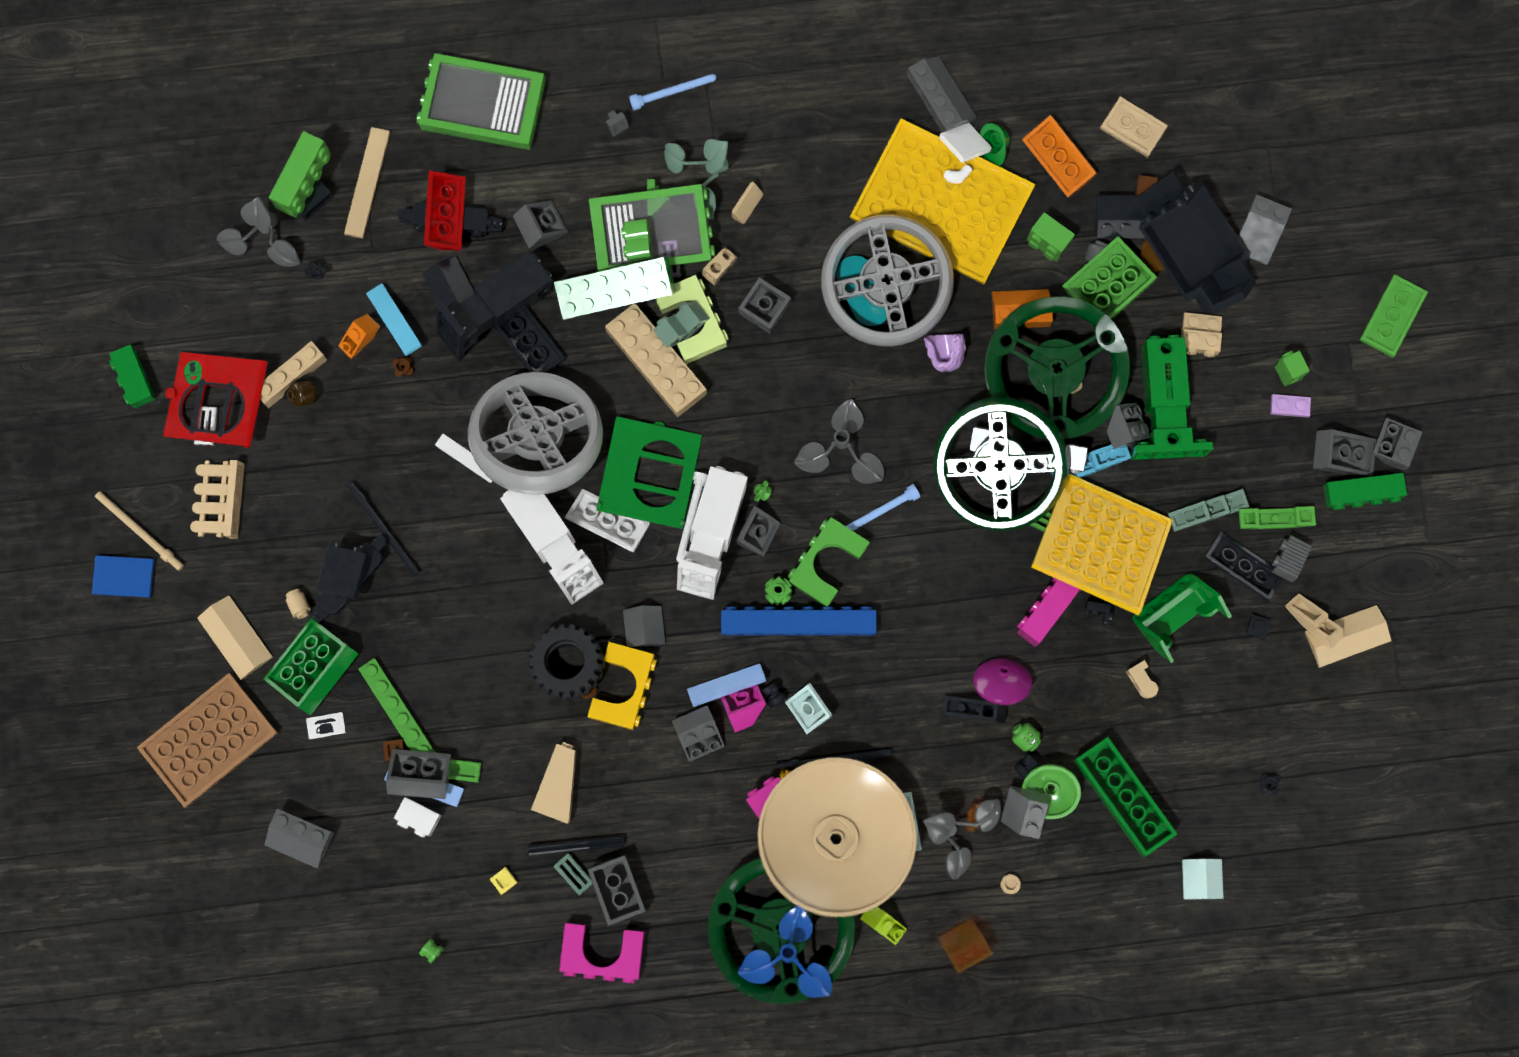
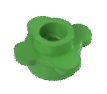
M764 481L763 484H758L755 487V501L758 502L760 499L765 501L769 498L771 487L768 486V481Z

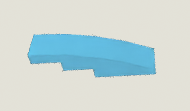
M383 284L366 293L405 356L422 346Z
M1112 445L1087 454L1084 471L1068 473L1082 478L1129 460L1131 456L1127 447L1113 449Z

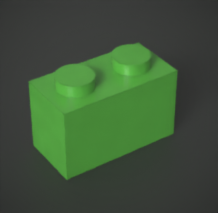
M1300 351L1285 353L1275 366L1284 387L1301 380L1310 372Z

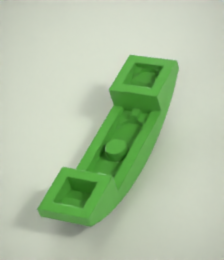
M1314 506L1287 509H1239L1240 529H1285L1316 525Z

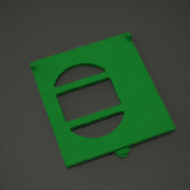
M616 416L596 511L683 529L702 435L667 428L661 421H657L653 425ZM654 441L670 442L682 452L684 459L642 451V448ZM639 457L683 466L679 490L674 491L634 482ZM633 489L672 496L676 499L664 507H650L636 497Z

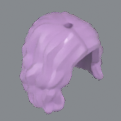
M963 334L929 335L924 338L927 355L938 371L951 372L961 366L966 350Z

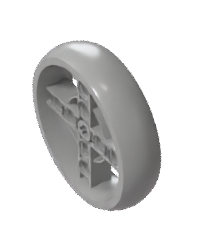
M892 214L871 216L854 223L844 230L828 250L821 273L823 299L834 321L850 336L875 346L903 345L927 334L944 316L950 304L954 287L952 263L946 248L939 238L929 228L916 220ZM885 230H897L914 236L930 250L935 260L911 265L904 257L890 253ZM868 234L873 257L863 265L859 277L835 282L837 266L845 250L855 240ZM882 240L885 244L883 247L877 248L874 246V242ZM886 258L889 263L886 266H880L878 260ZM922 268H927L930 274L923 277L919 271ZM902 273H910L911 278L908 281L902 280L900 277ZM886 276L893 280L890 281L889 285L886 282H882ZM939 279V290L932 308L919 322L907 328L902 304L911 297L915 284ZM865 281H872L874 286L871 289H866L863 286ZM852 284L856 289L853 293H847L845 287ZM892 294L896 296L897 300L894 303H888L886 297ZM864 296L872 305L884 308L890 332L871 330L858 324L846 313L840 301ZM893 313H898L901 319L894 322L890 319V316Z
M541 372L514 375L493 385L475 405L468 426V443L478 467L499 486L522 494H548L573 485L591 469L597 460L603 441L602 420L595 403L589 395L568 379ZM527 396L551 397L569 404V406L553 412L545 407L532 406ZM506 404L513 415L507 432L483 441V428L486 421L499 407ZM587 425L588 440L585 447L574 459L566 463L559 452L564 434ZM518 454L525 459L539 460L545 471L518 470L500 461Z

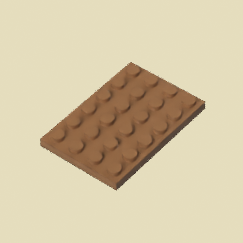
M228 673L140 744L137 749L182 806L187 808L278 734V732L234 677Z

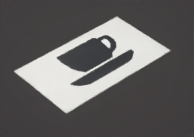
M342 712L306 718L309 739L345 733Z

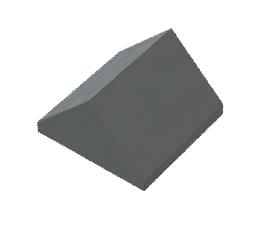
M754 506L737 539V545L764 557L780 522Z
M638 606L623 610L627 647L637 648L665 645L662 606Z

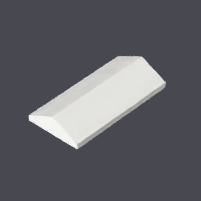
M582 489L565 518L634 552L641 543L650 522L596 511L599 497Z

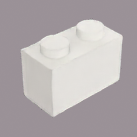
M404 797L394 819L398 820L397 824L406 829L410 826L415 829V834L425 838L426 835H432L442 815Z

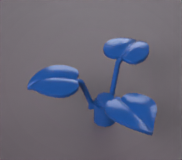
M798 906L791 909L780 922V936L786 940L791 939L789 944L781 948L780 955L771 962L767 952L755 950L746 956L738 970V974L745 980L756 984H763L769 982L775 975L772 965L781 959L786 963L794 961L804 973L798 979L799 989L804 995L813 998L826 997L831 994L832 990L831 978L828 971L822 965L813 963L806 970L796 959V949L792 946L794 940L797 942L806 941L811 936L813 930L810 918L804 909Z

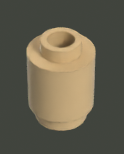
M300 589L288 592L286 594V602L292 616L298 619L308 616L311 608L304 593Z

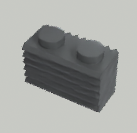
M1292 535L1287 540L1283 539L1279 547L1282 551L1279 556H1275L1272 565L1275 566L1272 573L1290 582H1294L1300 574L1312 545Z

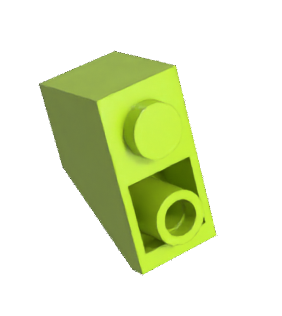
M879 907L865 912L860 918L895 945L907 930Z

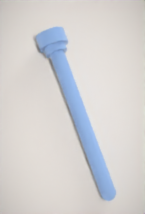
M710 74L644 96L634 94L629 96L633 110H637L644 106V103L716 80V75Z
M914 484L907 487L904 494L848 524L846 527L853 531L907 500L911 501L913 499L915 501L920 498V494Z

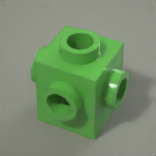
M772 578L765 584L767 587L765 589V598L771 604L775 603L778 606L782 603L784 605L791 599L792 590L790 588L792 585L785 578ZM776 587H781L782 592L776 593L774 589Z

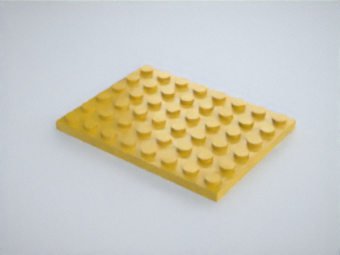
M900 119L850 218L858 222L871 216L892 214L916 220L929 228L943 243L954 270L985 284L1035 184L979 156L962 163L938 136ZM965 165L972 169V172L962 183H949L944 178V173L947 170L960 171ZM885 230L887 237L935 260L930 250L914 236L897 230Z

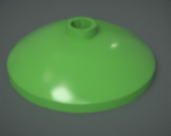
M1047 764L1039 766L1026 776L1022 784L1023 789L1048 794V808L1045 819H1059L1067 816L1077 807L1080 801L1081 788L1077 777L1069 769L1060 765ZM1053 784L1054 787L1049 788L1048 785Z

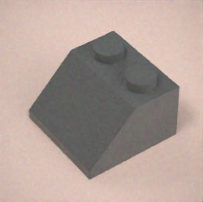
M552 200L525 204L513 215L529 248L544 246L568 233Z
M1010 786L1001 822L1020 835L1039 839L1048 808V794Z

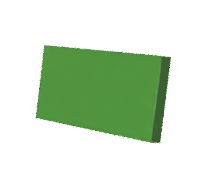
M1394 274L1359 340L1393 358L1428 291Z

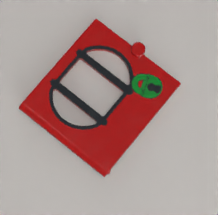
M181 352L174 386L165 391V396L171 400L163 436L249 448L251 446L268 362ZM199 386L192 422L189 427L183 416V405L188 394ZM206 386L228 388L218 431L198 429ZM236 390L242 400V412L237 423L226 431L232 399Z

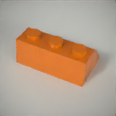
M1049 290L992 292L994 329H997L1000 323L1018 307L1037 299L1050 297ZM1052 313L1039 315L1028 320L1019 328L1050 327L1053 322Z

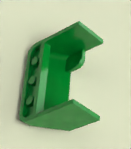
M1188 574L1143 606L1139 615H1133V621L1152 647L1172 663L1174 660L1168 651L1172 646V639L1169 635L1197 614L1202 617H1211L1219 611L1227 618L1232 616L1219 593L1195 575Z

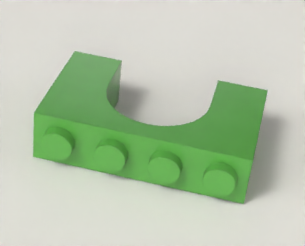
M832 517L829 521L824 520L819 528L822 530L818 537L814 536L809 543L811 546L808 553L803 552L798 560L801 562L797 569L793 568L788 575L791 585L825 607H829L838 590L820 579L815 573L813 563L816 555L824 548L837 547L859 560L870 544L869 541Z

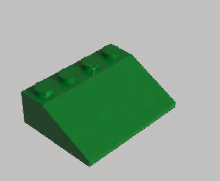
M311 618L264 677V680L294 705L311 716L357 657L358 653Z

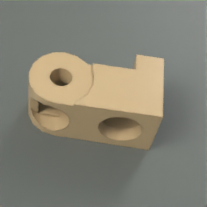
M727 248L722 249L703 268L702 276L715 286L735 263L737 256Z
M1144 660L1127 670L1126 673L1143 698L1149 699L1157 694L1158 686L1150 680L1144 669L1148 665Z

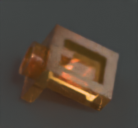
M973 804V808H968L966 822H977L975 812L979 805ZM965 826V831L975 832V828L978 829V827Z

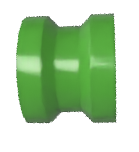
M431 938L422 948L419 955L428 958V962L432 964L444 948L437 946Z

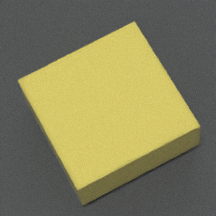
M506 867L490 878L501 895L518 883Z

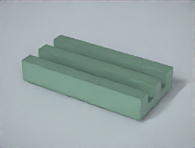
M569 853L554 865V868L579 896L593 884L591 878ZM567 859L588 881L586 885L565 862ZM561 864L582 886L580 890L559 867Z

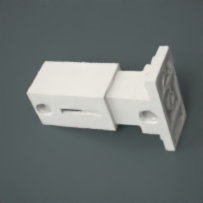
M719 466L710 467L691 528L690 542L692 543L689 552L684 551L683 557L679 561L677 590L714 600L721 574L722 561L720 559L723 551H728L746 492L748 477L743 473H732Z
M511 490L503 494V497L500 498L542 562H548L552 567L550 570L551 575L572 605L604 584L583 550L578 551L574 546L576 541L544 494H522Z

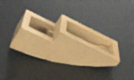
M1301 594L1296 595L1286 604V608L1296 620L1329 649L1333 648L1344 638L1343 628L1330 620L1328 613Z

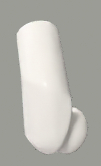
M965 165L960 171L947 170L944 173V178L949 183H962L972 172V169Z

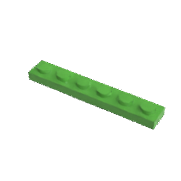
M374 658L358 668L410 751L436 753L377 660Z

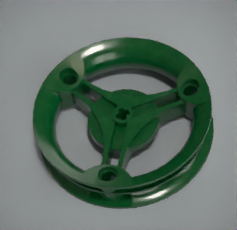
M1046 297L1018 307L997 327L986 351L984 372L990 397L1010 398L1003 384L1001 362L1003 355L1009 352L1018 356L1028 364V376L1033 386L1047 396L1049 418L1053 422L1056 420L1062 422L1063 426L1059 431L1063 439L1081 436L1103 424L1113 414L1115 407L1120 404L1128 385L1130 371L1129 355L1121 332L1104 312L1094 305L1076 298ZM1047 313L1075 315L1094 326L1093 336L1074 345L1062 339H1052L1038 346L1018 338V328L1028 320ZM1104 332L1109 333L1111 336L1108 343H1104L1101 340ZM1004 335H1008L1011 338V343L1008 346H1004L1001 343V338ZM1095 340L1099 347L1083 356L1079 349ZM1017 342L1033 350L1029 358L1013 350ZM1101 350L1110 352L1112 373L1105 395L1090 412L1072 421L1066 417L1067 397L1083 381L1086 370L1085 363ZM1058 362L1060 364L1059 368H1061V371H1056V373H1054V368H1052V365H1057ZM1061 396V415H1053V397ZM1007 413L1008 421L1017 428L1031 435L1046 438L1043 432L1028 419L1013 413Z
M761 858L735 871L716 894L708 921L710 949L719 970L725 978L744 994L754 999L774 1004L804 1001L811 997L804 995L799 989L797 965L794 961L792 962L794 977L785 979L781 959L777 963L782 981L777 986L756 984L745 980L738 974L740 968L731 957L726 944L725 924L730 920L739 922L752 929V936L757 947L767 952L772 958H777L780 955L781 948L789 944L791 940L783 939L778 934L776 926L780 925L782 918L791 909L797 907V905L786 899L769 901L760 909L737 904L735 895L754 878L767 874ZM729 903L731 905V912L723 914L720 911L721 904ZM736 907L755 914L753 922L750 923L734 917ZM808 912L806 914L810 918L814 913ZM854 916L837 917L838 936L836 946L831 958L824 966L829 973L831 983L841 974L851 955L855 937ZM809 938L804 942L794 940L792 946L796 949L797 954L805 948ZM788 983H795L797 985V991L794 994L786 991Z

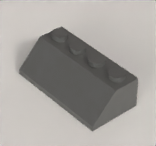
M939 56L923 59L908 68L907 77L942 133L977 119Z

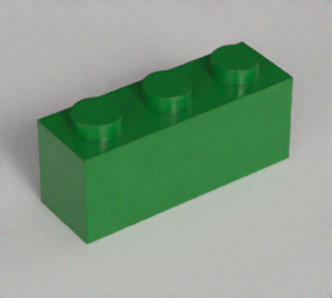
M128 345L109 353L111 357L109 363L113 371L116 370L118 374L116 380L120 388L123 387L125 394H123V398L126 404L137 408L156 400L136 349L132 345Z

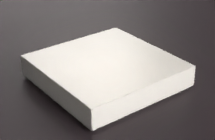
M970 123L945 131L939 137L962 163L986 154L992 148Z

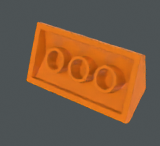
M1052 115L1022 139L1067 197H1070L1084 187L1097 174Z

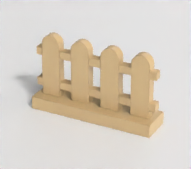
M230 460V462L223 461V465H211V461H205V464H200L196 467V473L203 477V483H198L194 487V492L202 495L201 502H196L192 506L193 512L200 514L199 521L192 522L190 528L193 532L198 533L199 537H204L205 533L217 534L216 537L223 538L225 536L230 539H238L244 463L238 460ZM210 477H222L221 484L209 483ZM208 496H220V503L208 502ZM206 514L218 515V521H206Z

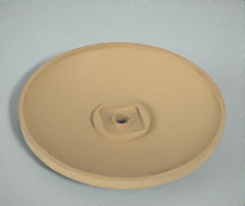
M847 758L819 759L791 771L770 793L764 804L758 825L759 854L763 867L773 885L793 904L822 916H854L872 910L884 903L898 890L906 879L916 851L915 820L908 801L901 790L888 776L866 763ZM838 834L841 837V843L833 844L830 840L831 835Z

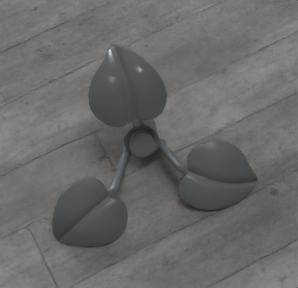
M259 196L245 204L241 209V216L244 221L249 225H255L253 230L242 237L237 229L227 228L222 230L217 236V242L226 251L234 255H242L248 248L245 240L259 229L261 233H271L269 242L271 247L267 250L271 260L286 267L296 266L301 263L295 248L285 240L273 242L274 233L276 232L274 227L278 222V218L274 213L268 212Z
M849 399L841 404L832 416V427L836 432L834 434V441L829 449L825 452L821 444L816 442L808 443L802 447L794 461L795 465L805 472L819 473L829 466L827 455L830 454L834 446L840 449L848 448L857 462L852 466V475L855 480L863 484H870L884 479V469L877 456L871 453H864L859 460L851 447L849 433L859 431L864 421L863 415L853 399Z
M997 798L985 800L977 807L975 812L976 823L955 821L954 816L948 812L939 813L924 820L932 842L941 844L948 840L955 847V850L950 851L946 858V869L952 879H958L968 869L972 858L968 848L962 847L959 849V846L951 838L956 833V825L980 826L983 832L991 830L997 824L1001 812L1000 802Z

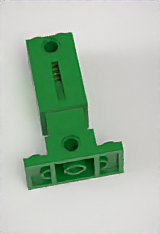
M1170 335L1168 338L1160 339V336H1151L1141 347L1145 411L1146 414L1151 416L1152 432L1149 434L1148 442L1137 443L1130 451V460L1206 457L1213 450V443L1207 442L1206 439L1195 440V443H1193L1192 428H1187L1186 409L1190 406L1185 337L1179 338V335Z

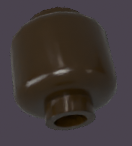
M309 381L293 382L287 391V397L295 406L311 405L317 397V390Z

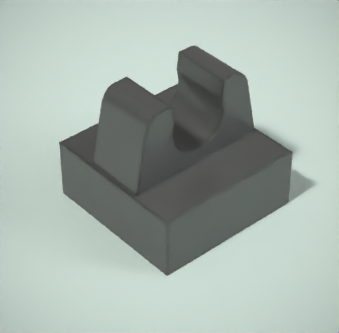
M613 110L607 114L610 119L606 123L613 137L629 128L626 117L622 112L616 114Z

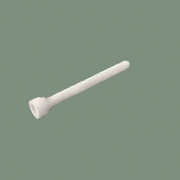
M694 472L693 484H695L676 557L677 562L682 559L683 553L687 549L702 487L705 486L708 476L704 473Z

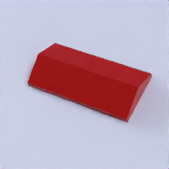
M435 171L428 172L424 233L425 246L437 250H461L466 177Z

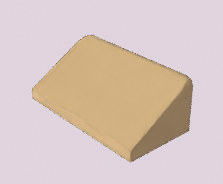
M754 182L749 184L732 210V218L742 224L747 221L763 196L762 191Z

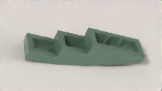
M1244 489L1179 509L1168 513V515L1173 520L1172 526L1174 532L1238 512L1239 509L1250 508Z

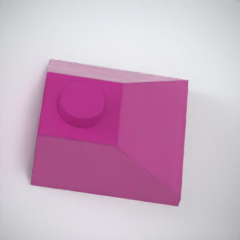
M758 685L721 697L734 732L752 726L766 705Z

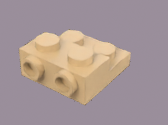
M1186 312L1183 314L1181 338L1185 337L1186 354L1204 353L1206 357H1215V355L1220 353L1222 317Z

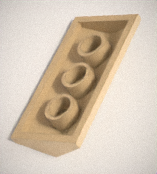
M230 596L214 603L198 617V620L240 680L273 658Z
M1377 605L1333 621L1343 628L1344 638L1331 649L1322 644L1309 631H1305L1319 668L1391 641L1387 622Z

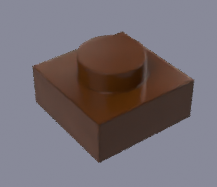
M403 739L383 742L385 761H390L393 749L405 750Z

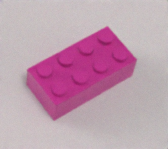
M1053 578L1052 582L1054 585H1049L1040 596L1043 598L1042 601L1037 600L1029 610L1031 615L1029 617L1025 616L1017 627L1020 630L1017 634L1036 647L1079 592V588Z

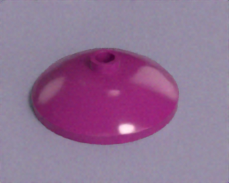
M993 659L984 662L976 669L973 683L977 693L985 700L995 704L1010 705L1022 701L1029 695L1032 687V678L1027 669L1015 661Z

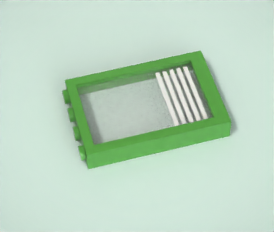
M434 53L433 59H430L429 62L430 75L425 79L426 93L421 97L422 111L418 112L417 123H419L421 130L531 150L546 81L545 75L533 71Z
M702 184L589 199L598 271L646 261L630 262L627 257H624L623 246H626V239L622 238L621 233L624 222L642 219L649 221L653 259L668 256L670 266L711 261L712 256H715L714 245H710L709 239L713 235L712 228L707 223V219L710 218L709 207H705V200L708 199L707 189L703 188Z

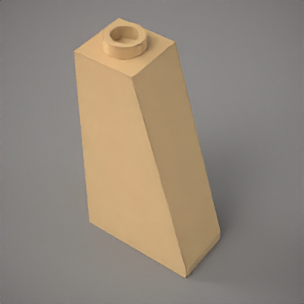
M562 742V745L556 744L531 810L569 824L571 820L576 751L572 750V745Z

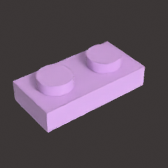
M1273 394L1271 396L1270 415L1308 418L1310 416L1311 397Z

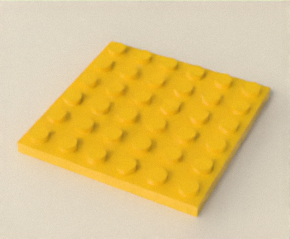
M1068 473L1065 488L1053 508L1031 567L1139 615L1173 520Z

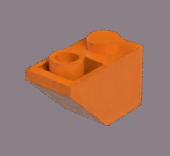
M366 314L352 322L338 346L352 359L374 338L380 326Z

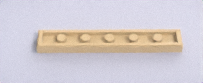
M371 127L344 232L345 235L364 239L390 131Z

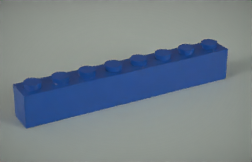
M725 607V610H721V635H876V610H872V607H860V610H853L852 607H841V610H833V607H822V610H814V607H802V610H795V607H783V610H775V607H764V610H756V607H745V610H737V607Z

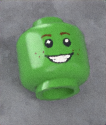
M1019 723L1012 730L1014 733L1012 741L1022 751H1033L1041 743L1040 732L1030 723L1022 725Z

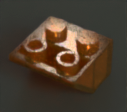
M972 919L938 937L940 944L958 974L993 955Z

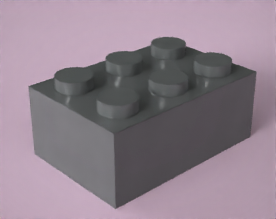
M626 856L588 869L608 926L646 912Z

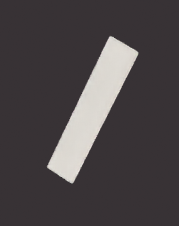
M441 435L435 446L488 482H492L478 467L471 452L446 435Z

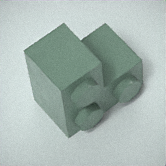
M697 301L683 303L678 308L680 311L677 314L674 313L668 318L664 316L657 322L658 326L653 331L666 348L690 338L710 319Z

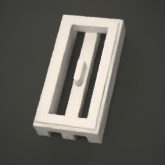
M202 406L198 429H201L202 411H205L204 430H208L210 411H212L210 430L216 431L218 408ZM194 441L195 445H215V443Z

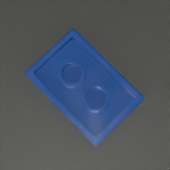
M95 556L92 594L151 598L155 560Z

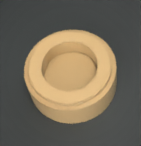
M1013 874L1005 875L1000 882L1001 889L1007 894L1016 893L1021 885L1019 878Z

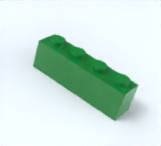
M1403 473L1328 482L1323 486L1327 508L1333 507V510L1345 509V506L1352 505V508L1363 507L1364 503H1371L1372 506L1383 504V501L1390 500V503H1397L1407 496Z

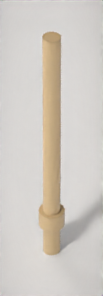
M101 491L95 495L102 504L161 555L160 558L166 563L169 562L178 571L184 567L174 557V553L160 545Z

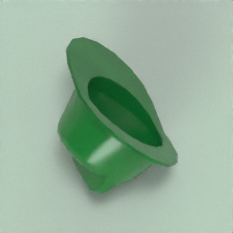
M989 123L982 127L980 135L992 148L990 152L981 155V158L1001 166L1005 160L1006 148L1009 145V134L1003 126Z

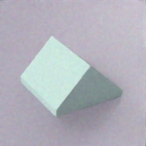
M810 683L785 702L806 734L832 717V714Z
M1222 859L1182 860L1183 899H1223Z

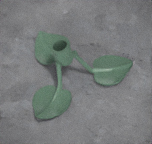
M707 140L704 144V156L707 161L686 162L684 161L685 152L680 145L676 143H667L665 145V161L673 173L682 172L683 165L706 164L707 172L713 175L702 184L703 188L714 178L718 177V173L728 169V161L726 159L728 141ZM706 187L708 199L705 200V207H709V219H714L716 199L712 190ZM693 193V201L697 209L695 193Z

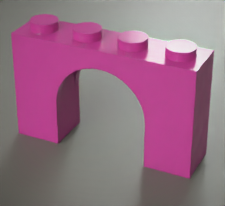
M565 923L559 970L564 972V976L575 977L576 973L584 974L583 978L595 979V975L603 976V980L615 981V977L623 978L622 982L634 983V980H639L644 932L624 930L622 951L618 960L611 966L598 967L589 962L584 953L586 925Z

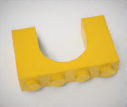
M609 642L604 662L631 671L636 678V690L628 701L620 704L593 698L588 718L634 731V727L639 726L641 716L638 715L639 709L644 708L646 697L643 696L645 689L649 690L652 679L649 678L650 671L655 670L657 660L654 659V654Z

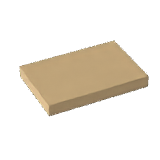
M1120 97L1100 129L1148 158L1168 125Z

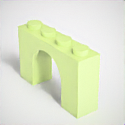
M696 275L675 283V294L655 298L662 314L680 307L685 302L697 301L710 318L700 333L677 343V348L685 364L727 347V334L724 329H720L718 325L721 323L717 313L713 314L710 308L713 306L709 296L705 297L703 292L705 286L701 279H697Z

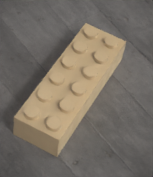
M635 303L605 326L606 332L677 418L707 394L706 388L673 348H666L653 331L655 329L653 324Z

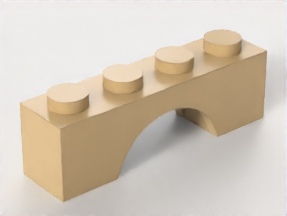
M312 341L264 380L260 400L268 408L284 396L285 391L293 382L307 373L314 372L327 361Z

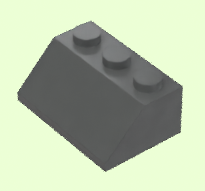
M393 749L386 777L387 794L446 799L451 754Z
M277 809L268 828L265 846L318 869L334 832L282 809Z

